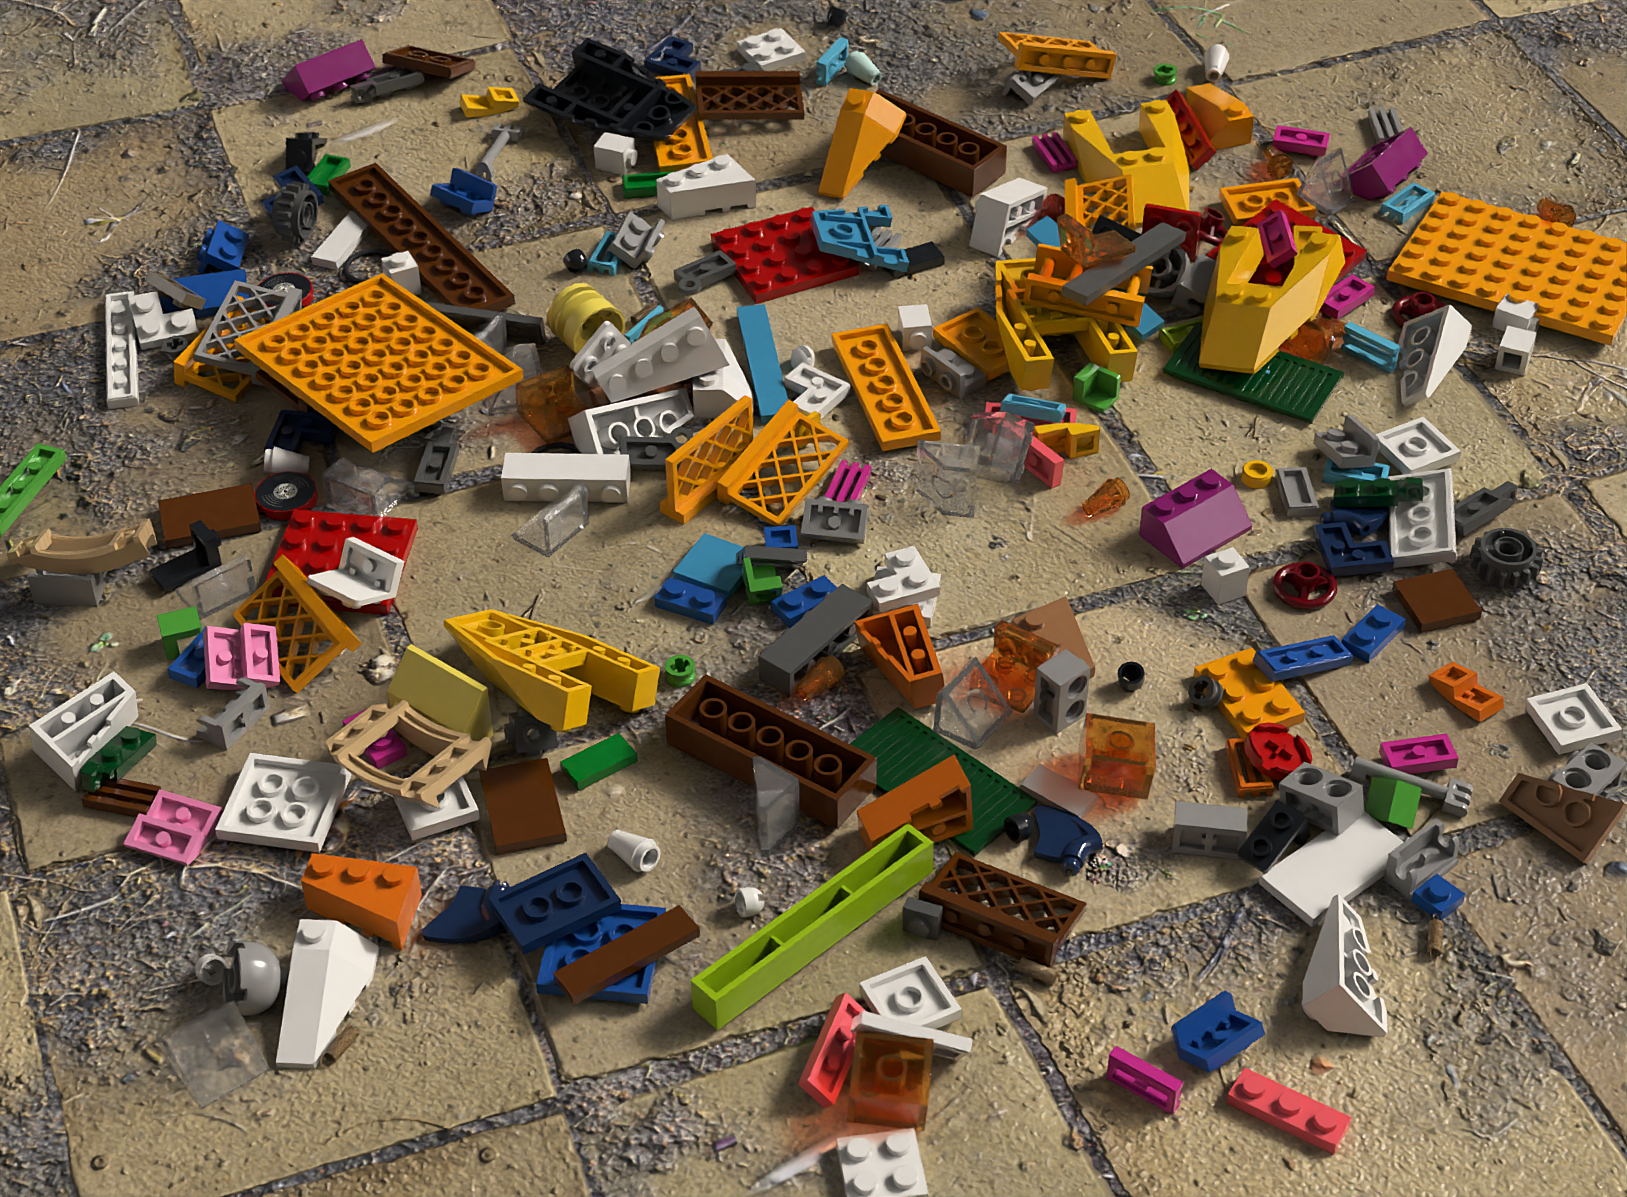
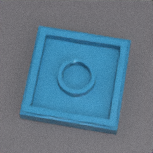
M704 533L673 570V579L726 594L727 599L730 600L744 582L742 565H736V553L743 547Z

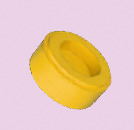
M1253 460L1243 465L1241 480L1246 486L1261 489L1271 484L1273 469L1268 463Z

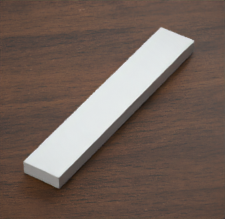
M134 291L105 295L106 395L108 409L139 405L137 331L128 298L135 296Z

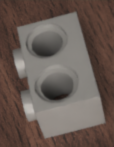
M1065 649L1036 669L1033 716L1056 734L1086 715L1090 667L1083 659L1076 657L1069 650Z
M1590 742L1581 751H1574L1569 757L1566 766L1561 770L1555 769L1548 781L1608 799L1620 787L1627 762Z
M1302 763L1279 783L1280 801L1301 811L1307 817L1308 823L1336 835H1340L1364 814L1363 785L1309 763Z

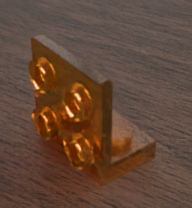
M1065 214L1057 217L1061 250L1083 267H1096L1100 265V262L1110 259L1122 260L1127 258L1128 254L1137 252L1136 246L1114 230L1093 235L1091 230L1087 229L1070 215Z
M1319 311L1312 322L1302 324L1298 328L1299 334L1292 340H1285L1280 347L1308 360L1325 365L1335 338H1343V335L1346 333L1344 326L1347 323L1331 318V320L1321 318L1322 312Z
M568 364L515 384L517 413L547 444L572 435L568 418L589 409L575 395L574 371Z
M1001 620L994 628L993 652L967 680L966 687L1019 713H1025L1034 702L1037 667L1059 654L1060 645Z

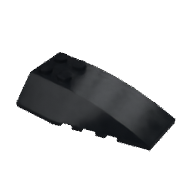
M588 37L572 51L574 69L553 89L538 83L523 97L524 103L562 120L611 134L647 141L665 142L697 110L695 104L675 89L670 90L667 88L663 80L660 78L655 79L651 76L646 67L643 65L638 66L630 55Z

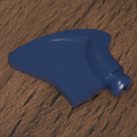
M1331 500L1330 512L1321 513L1320 524L1346 522L1350 532L1367 536L1383 524L1388 516L1389 506L1336 508L1334 500Z
M1039 805L1034 808V818L1040 836L1034 850L1035 858L1060 863L1062 873L1067 875L1068 871H1072L1073 877L1083 868L1089 855L1103 850L1100 834L1087 821L1052 807Z
M495 880L492 886L487 889L460 885L449 907L422 929L423 938L426 941L436 943L460 944L486 940L503 933L506 930L490 908L488 897L509 888L510 885L506 881L500 885V880Z

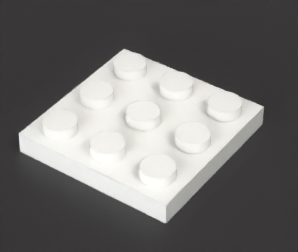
M250 753L215 829L217 839L320 853L351 778V773L340 764Z

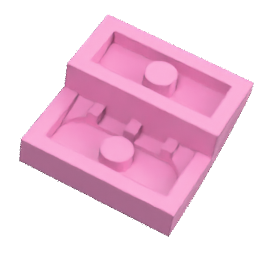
M243 623L240 630L213 626L206 627L203 632L206 689L238 690L241 688L247 690L236 684V681L241 677L248 678L257 683H264L266 688L279 685L280 673L276 627Z
M159 789L147 814L139 813L124 842V846L188 866L201 853L215 833L223 809L219 806Z

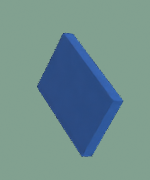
M245 269L173 279L206 299L202 310L189 307V309L192 308L195 318L215 316L234 281L247 283ZM241 292L237 294L246 299L249 298V294ZM160 296L163 314L185 310L174 305L172 297L168 299Z

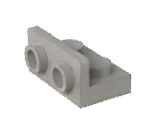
M1018 70L1019 72L1012 71L1005 79L1004 83L1006 86L1001 93L1007 96L1014 90L1031 105L1057 83L1062 75Z
M630 211L623 219L608 250L636 269L642 261L647 263L655 253L656 249L653 246L655 247L664 235L661 229L665 221L660 218L651 227L642 218Z
M928 346L921 348L920 370L959 399L986 385L987 375L948 347L937 353Z
M1353 415L1345 416L1343 430L1329 429L1327 432H1317L1313 442L1339 468L1374 467L1376 455L1380 449L1379 438Z
M818 496L814 499L806 498L801 537L864 544L867 522L870 520L869 505L853 499L839 502L824 496Z

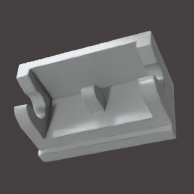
M1200 254L1191 267L1190 276L1183 283L1179 284L1171 305L1175 307L1178 305L1190 312L1198 313L1201 308L1198 305L1192 304L1190 298L1205 303L1216 261Z
M35 569L36 571H29L27 579L34 603L98 607L106 587V581L103 579L102 572L93 575L87 574L86 576H70V574H46V571Z
M245 677L239 678L236 684L247 690L239 688L235 692L236 696L213 718L201 715L196 721L205 726H200L196 730L197 736L228 750L270 709L264 683H257Z
M1176 801L1171 853L1241 860L1238 858L1237 851L1246 841L1247 808Z
M1437 818L1389 853L1383 880L1412 900L1413 892L1436 873L1443 877L1458 865L1459 859L1457 854L1460 845L1458 836L1455 835L1447 843L1442 835L1444 823Z

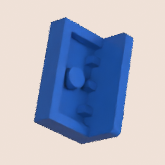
M453 168L450 182L433 184L430 195L440 199V203L445 206H456L461 209V213L476 216L480 212L492 211L497 185L460 168Z
M218 220L214 229L208 228L204 235L203 245L196 257V260L200 261L197 272L203 273L208 263L224 271L238 270L250 234Z
M1225 990L1171 1027L1179 1059L1209 1073L1220 1068L1223 1063L1242 1050L1249 1048L1252 1043L1265 1035L1262 1022L1236 1011L1232 993Z

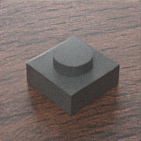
M908 897L903 906L902 931L917 937H925L937 941L942 931L943 906Z

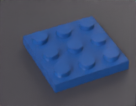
M621 904V910L547 944L536 982L537 993L566 996L554 982L553 972L665 913L666 908ZM657 960L588 998L648 1004Z

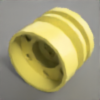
M575 283L563 289L556 295L547 313V326L551 332L576 355L605 321L612 323L622 334L625 330V318L613 304L605 300L596 289L586 283Z

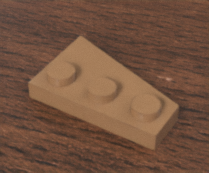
M1066 596L1012 619L1011 629L1043 663L1067 649L1076 657L1083 659L1090 667L1089 679L1095 676V665Z
M1522 773L1516 775L1498 801L1586 864L1592 859L1627 809V804Z

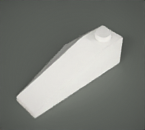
M715 339L730 366L693 377L694 418H717L744 395L752 398L754 417V393L726 339Z

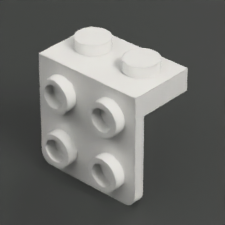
M605 321L571 361L569 370L592 389L596 387L601 388L591 368L632 343L612 323Z
M355 537L345 539L339 569L309 575L307 584L315 587L316 591L322 595L333 596L341 600L342 604L346 607L359 609L363 605L378 604L383 600L396 597L405 561Z

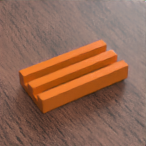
M1246 738L1226 739L1225 749L1238 798H1245L1246 793H1251L1252 797H1259L1260 792H1265L1266 796H1273L1274 785L1271 777L1259 771L1262 782H1257L1253 765L1245 754L1244 742ZM1236 747H1239L1248 783H1245Z

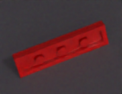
M1175 89L1165 100H1167L1175 114L1187 160L1195 170H1198L1217 152L1183 94Z

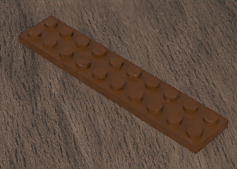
M377 163L328 180L329 190L350 211H353L393 254L405 251L410 253L418 265L420 280L445 305L497 312L515 305L514 294Z

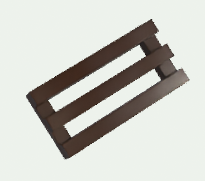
M121 778L118 781L108 779L94 792L88 791V794H83L81 801L83 807L138 817L139 813L147 814L161 786ZM98 795H100V796H105V797H110V798H115L116 800H114V799H109V798H104V797H99ZM130 802L145 804L146 806H144V805H139V804H134V803H130Z

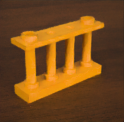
M1039 243L1034 271L1040 272V275L1028 274L1023 304L1139 328L1145 297L1137 294L1138 292L1148 293L1153 266L1147 265L1115 286V288L1125 289L1126 293L1109 290L1084 306L1061 295L1062 286L1107 257ZM1052 274H1053V275H1057V276L1067 277V278H1069V279H1068V281H1067V280H1062V279L1053 278V277H1051V276H1052Z

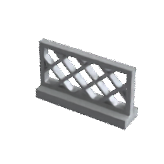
M235 280L194 354V361L251 375L253 384L263 386L256 379V372L261 368L252 361H249L248 364L236 361L234 358L243 355L236 349L229 351L225 345L233 343L234 339L267 325L258 326L255 320L267 317L269 322L272 323L301 310L302 290L291 287L288 294ZM238 292L249 294L252 297L244 300H239L237 294ZM272 300L280 302V304L268 308L264 302ZM258 305L261 310L248 313L245 308ZM239 310L242 316L231 319L227 316V313ZM248 323L251 329L239 332L235 326ZM229 329L232 334L219 337L216 332ZM216 347L222 352L216 355L205 353L206 350Z

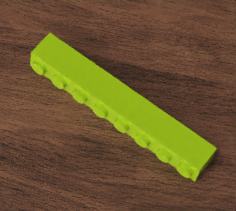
M907 823L692 978L690 983L693 1010L715 1029L719 1030L932 873L933 841Z

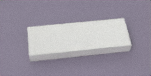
M350 211L311 256L312 264L338 270L370 232L368 226L353 211Z
M862 1011L853 1018L850 1031L853 1032L852 1034L956 1061L971 1052L973 1041L970 1038Z

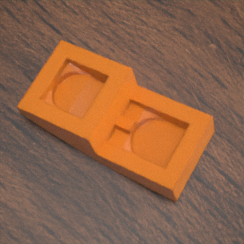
M1450 662L1429 674V682L1444 698L1478 722L1485 720L1504 708L1503 696L1478 685L1477 673L1455 662Z

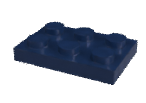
M586 852L488 897L490 908L523 955L622 909L621 899Z

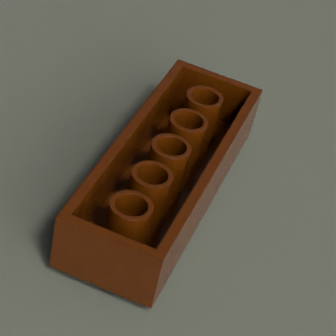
M881 89L875 92L903 110L907 115L897 138L892 144L888 143L880 152L881 156L971 197L977 195L1006 173V145Z
M707 674L665 714L667 744L837 830L876 787L877 757Z

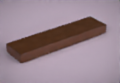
M678 905L553 972L554 982L571 1003L575 1005L700 937V928L684 909Z

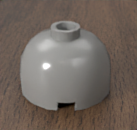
M1179 245L1148 265L1153 266L1147 294L1155 298L1174 296L1179 284L1183 283L1190 276L1191 264L1188 255Z
M230 942L225 957H232L231 965L229 968H223L225 1008L231 1009L233 1007L228 1014L230 1017L257 1015L269 1009L276 1001L279 990L285 989L287 982L286 969L279 966L275 953L260 942Z

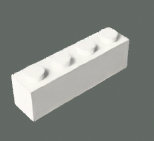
M505 453L501 476L504 501L628 503L631 480L629 455Z

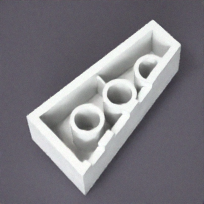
M692 307L591 369L610 402L614 403L730 366L701 315L695 307Z

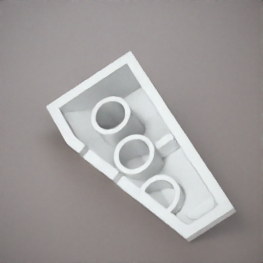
M1450 304L1407 321L1403 325L1398 345H1400L1399 352L1402 354L1399 368L1403 371L1404 375L1400 380L1402 404L1405 406L1429 398L1467 346L1472 325Z
M686 388L584 410L568 418L576 448L582 454H620V436L665 437L673 429L680 427L693 418L694 413Z
M1339 894L1332 897L1303 981L1302 1007L1310 1019H1316L1327 1031L1383 1037L1387 1034L1386 1006L1384 999L1381 997L1376 998L1373 985L1379 981L1376 971L1371 969L1365 957L1370 952L1362 919Z
M300 919L292 951L276 1059L277 1067L316 1068L322 1055L337 1035L336 1029L345 1015H350L355 1008L356 998L363 988H368L373 980L379 953L378 945L338 921Z

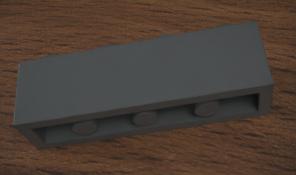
M841 584L832 593H828L816 607L807 611L801 620L791 628L786 629L779 639L761 651L758 658L759 680L791 697L858 638L854 621L873 616V600L844 584Z

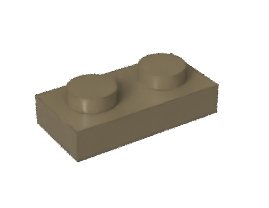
M149 271L145 279L146 282L155 287L154 292L157 291L158 295L168 299L172 297V303L186 310L189 307L202 310L206 299L165 275Z

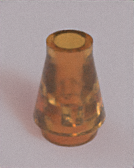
M1275 146L1265 148L1263 158L1265 159L1268 174L1272 178H1286L1291 173L1293 167L1291 157L1278 150Z
M1547 197L1542 198L1537 204V211L1547 221L1561 222L1568 227L1574 225L1576 213L1571 205L1557 202Z
M1109 478L1088 499L1082 502L1083 510L1090 518H1093L1098 514L1124 506L1126 500L1130 498L1129 489L1120 478Z
M833 655L820 657L802 680L795 685V689L801 698L808 701L812 697L841 684L842 678L846 676V672L842 664Z

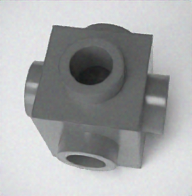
M521 706L517 708V712L508 713L509 723L504 724L505 740L507 744H512L516 753H522V756L532 757L541 755L542 750L558 748L557 732L552 730L550 725L536 719Z

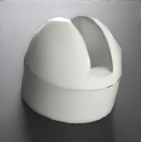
M800 345L792 351L791 366L794 369L802 362L812 367L814 366V353L809 346Z
M745 887L735 891V905L740 917L754 916L763 909L764 901L758 900V897L763 894L757 888Z
M205 954L197 960L195 973L198 979L205 984L217 985L223 981V968H228V965L222 957L216 954ZM206 964L215 971L212 976L204 968Z

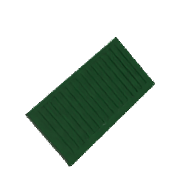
M1200 323L1194 325L1163 368V373L1309 424L1313 423L1344 377L1343 371L1280 350L1262 367V370L1257 371L1255 374L1200 368L1199 355L1203 325Z
M899 707L895 708L850 743V745L877 757V783L875 788L884 794L955 754L971 784L973 830L948 839L974 857L1005 832L1004 819L1006 817L1021 812L1027 814L1037 805L1035 798Z

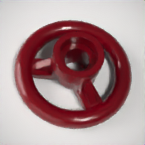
M1206 207L1203 213H1201L1198 239L1214 246L1222 243L1228 233V230L1222 225L1225 217L1219 211ZM1214 233H1219L1222 238L1215 237Z
M1417 292L1397 300L1392 307L1391 313L1394 321L1403 328L1404 323L1408 320L1401 314L1412 316L1415 319L1440 309L1445 305L1435 299L1430 293Z
M1296 562L1285 565L1275 573L1272 580L1273 590L1277 597L1287 605L1299 609L1310 610L1324 607L1332 602L1337 594V582L1333 575L1323 567L1312 562ZM1283 580L1295 586L1296 591L1299 592L1298 598L1291 596L1284 590L1282 586ZM1328 586L1324 596L1308 600L1309 594L1314 589Z

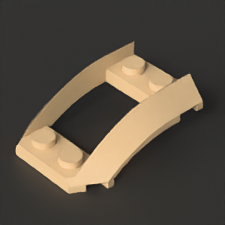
M150 518L143 520L142 523L127 529L124 527L112 532L84 537L52 534L50 529L47 528L37 535L17 541L6 555L11 565L20 564L22 567L27 566L59 574L85 575L110 571L150 557L147 548L157 545L152 523Z
M402 700L390 709L387 708L386 703L372 705L325 741L333 759L359 779L402 800L440 808L436 796L443 794L458 778L469 773L471 768L487 770L492 745L488 737H484L480 741L471 740L470 734L445 728L426 719L410 708L408 701ZM393 728L411 743L435 757L411 777L403 779L380 771L357 756L363 754L365 748L377 739L386 736L389 730Z

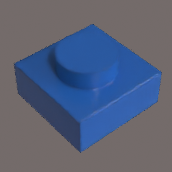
M795 525L764 527L765 547L798 549Z
M1436 873L1413 892L1411 901L1432 917L1434 915L1435 919L1438 920L1439 918L1442 921L1463 904L1465 893Z

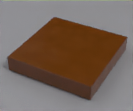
M1453 568L1393 582V592L1421 633L1481 619L1482 610Z

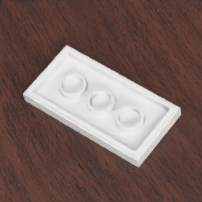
M1451 468L1389 476L1388 479L1404 480L1406 477L1423 478L1424 489L1423 501L1399 502L1398 506H1389L1390 553L1394 560L1393 568L1457 560Z
M1364 811V814L1340 835L1326 830L1273 866L1268 873L1260 875L1259 884L1308 925L1313 927L1326 917L1333 896L1339 894L1348 902L1381 879L1385 874L1389 853L1404 842Z

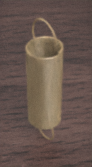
M652 302L631 316L629 320L634 325H637L658 305Z
M1439 918L1438 920L1433 919L1429 921L1427 955L1431 959L1442 954L1444 924Z
M1024 957L1019 961V964H1015L1018 965L1017 971L1051 985L1057 982L1055 980H1057L1058 971Z
M351 1023L335 1039L322 1057H326L327 1061L333 1065L358 1037L360 1032Z

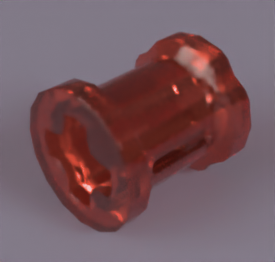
M1059 194L1046 196L1043 201V209H1041L1038 216V221L1048 215L1060 226L1063 220L1062 215L1065 213V198Z

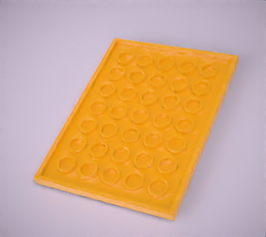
M1442 191L1389 268L1386 280L1494 312L1508 293L1509 299L1515 303H1523L1526 300L1537 303L1538 309L1534 313V317L1539 318L1538 325L1610 346L1627 317V243L1618 238H1607L1597 235L1590 230L1568 227L1561 222L1554 223L1543 220L1536 215L1518 213L1507 207L1489 205L1482 200L1464 198L1454 192Z
M383 273L234 339L235 348L238 352L372 453L382 450L386 446L406 438L429 425H433L447 416L460 412L462 409L482 401L503 389L509 388L511 385L524 379L522 368Z

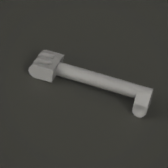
M496 123L492 129L493 139L496 140L478 164L476 176L484 178L485 172L488 181L494 180L495 170L492 163L508 141L518 142L523 135V126L517 125L513 130V125L507 124L503 129V124Z
M1356 757L1349 777V780L1362 785L1366 774L1377 778L1399 780L1422 788L1421 793L1443 800L1441 811L1458 817H1465L1467 815L1471 800L1470 796L1473 791V787L1469 783L1451 777L1446 787L1360 757Z

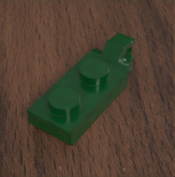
M1406 477L1404 480L1378 478L1374 481L1345 479L1343 481H1335L1334 506L1336 508L1398 506L1399 502L1423 501V478Z
M126 726L83 765L79 772L82 781L81 789L94 792L108 779L118 781L156 747V734L140 730L136 727Z

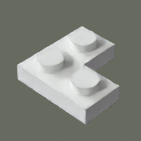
M157 291L128 297L141 350L159 347L167 338L173 336H183L187 341L196 339L199 336L192 308L163 314Z
M803 362L785 376V387L801 394L793 402L798 404V411L806 416L817 411L821 414L822 419L850 394L849 383Z
M915 546L885 553L884 564L892 576L867 582V593L871 600H873L879 613L940 596V586Z

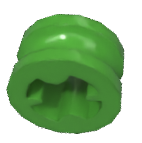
M1159 64L1155 66L1154 82L1163 86L1173 85L1176 82L1177 68L1172 64Z
M675 655L666 661L665 674L669 685L682 688L694 682L695 664L692 658L685 655Z

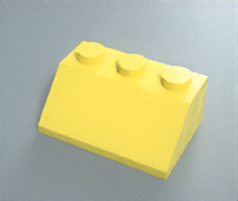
M409 645L387 690L389 709L405 700L408 701L410 708L426 719L445 728L470 734L471 740L480 741L484 737L491 738L494 734L488 687L416 646Z

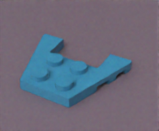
M878 205L877 210L868 211L869 208L867 206L858 207L857 212L845 213L844 209L812 211L810 222L820 251L907 272L909 261L905 250L876 247L869 226L891 227L893 217L888 205Z

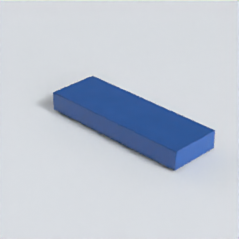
M1333 635L1257 651L1252 661L1271 682L1350 665L1353 655Z

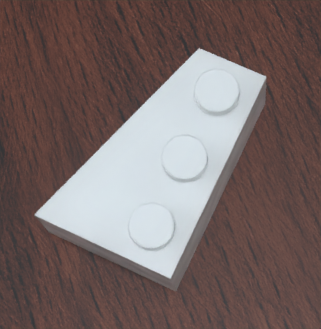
M728 154L719 155L714 159L694 164L689 168L656 179L658 207L671 220L706 215L705 210L722 208V212L731 211V206L747 204V208L756 207V180Z
M1017 178L981 193L975 203L976 216L969 246L999 257L1003 251L1002 246L1006 242L1012 244L1016 240L1014 234L1019 229L1025 231L1042 214L1048 188L1022 178Z
M113 671L29 725L33 751L77 792L82 785L79 772L86 761L123 728L131 726L137 719L136 691Z

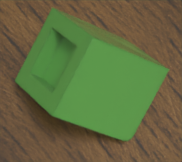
M1090 362L1074 377L1072 400L1099 413H1104L1119 399L1121 377L1119 374Z
M750 557L743 558L742 575L749 606L771 603V600L780 597L783 586L781 577L776 576L774 565L768 564L752 567Z
M196 606L156 615L167 660L179 657L180 651L177 640L195 636L202 632Z
M1372 777L1364 811L1376 821L1389 822L1412 829L1422 788L1395 779Z

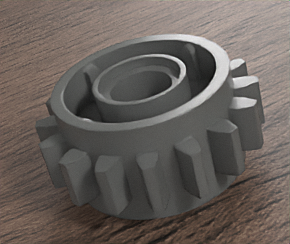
M291 181V184H286V187H282L275 197L272 209V223L275 232L282 236V241L299 244L300 241L310 237L315 229L318 218V200L316 194L309 190L308 184Z
M1497 528L1486 531L1482 538L1477 537L1475 539V544L1472 545L1470 553V566L1476 568V575L1486 583L1498 588L1514 589L1528 585L1530 578L1537 579L1538 572L1541 571L1543 558H1541L1542 549H1537L1536 542L1522 531L1512 528Z

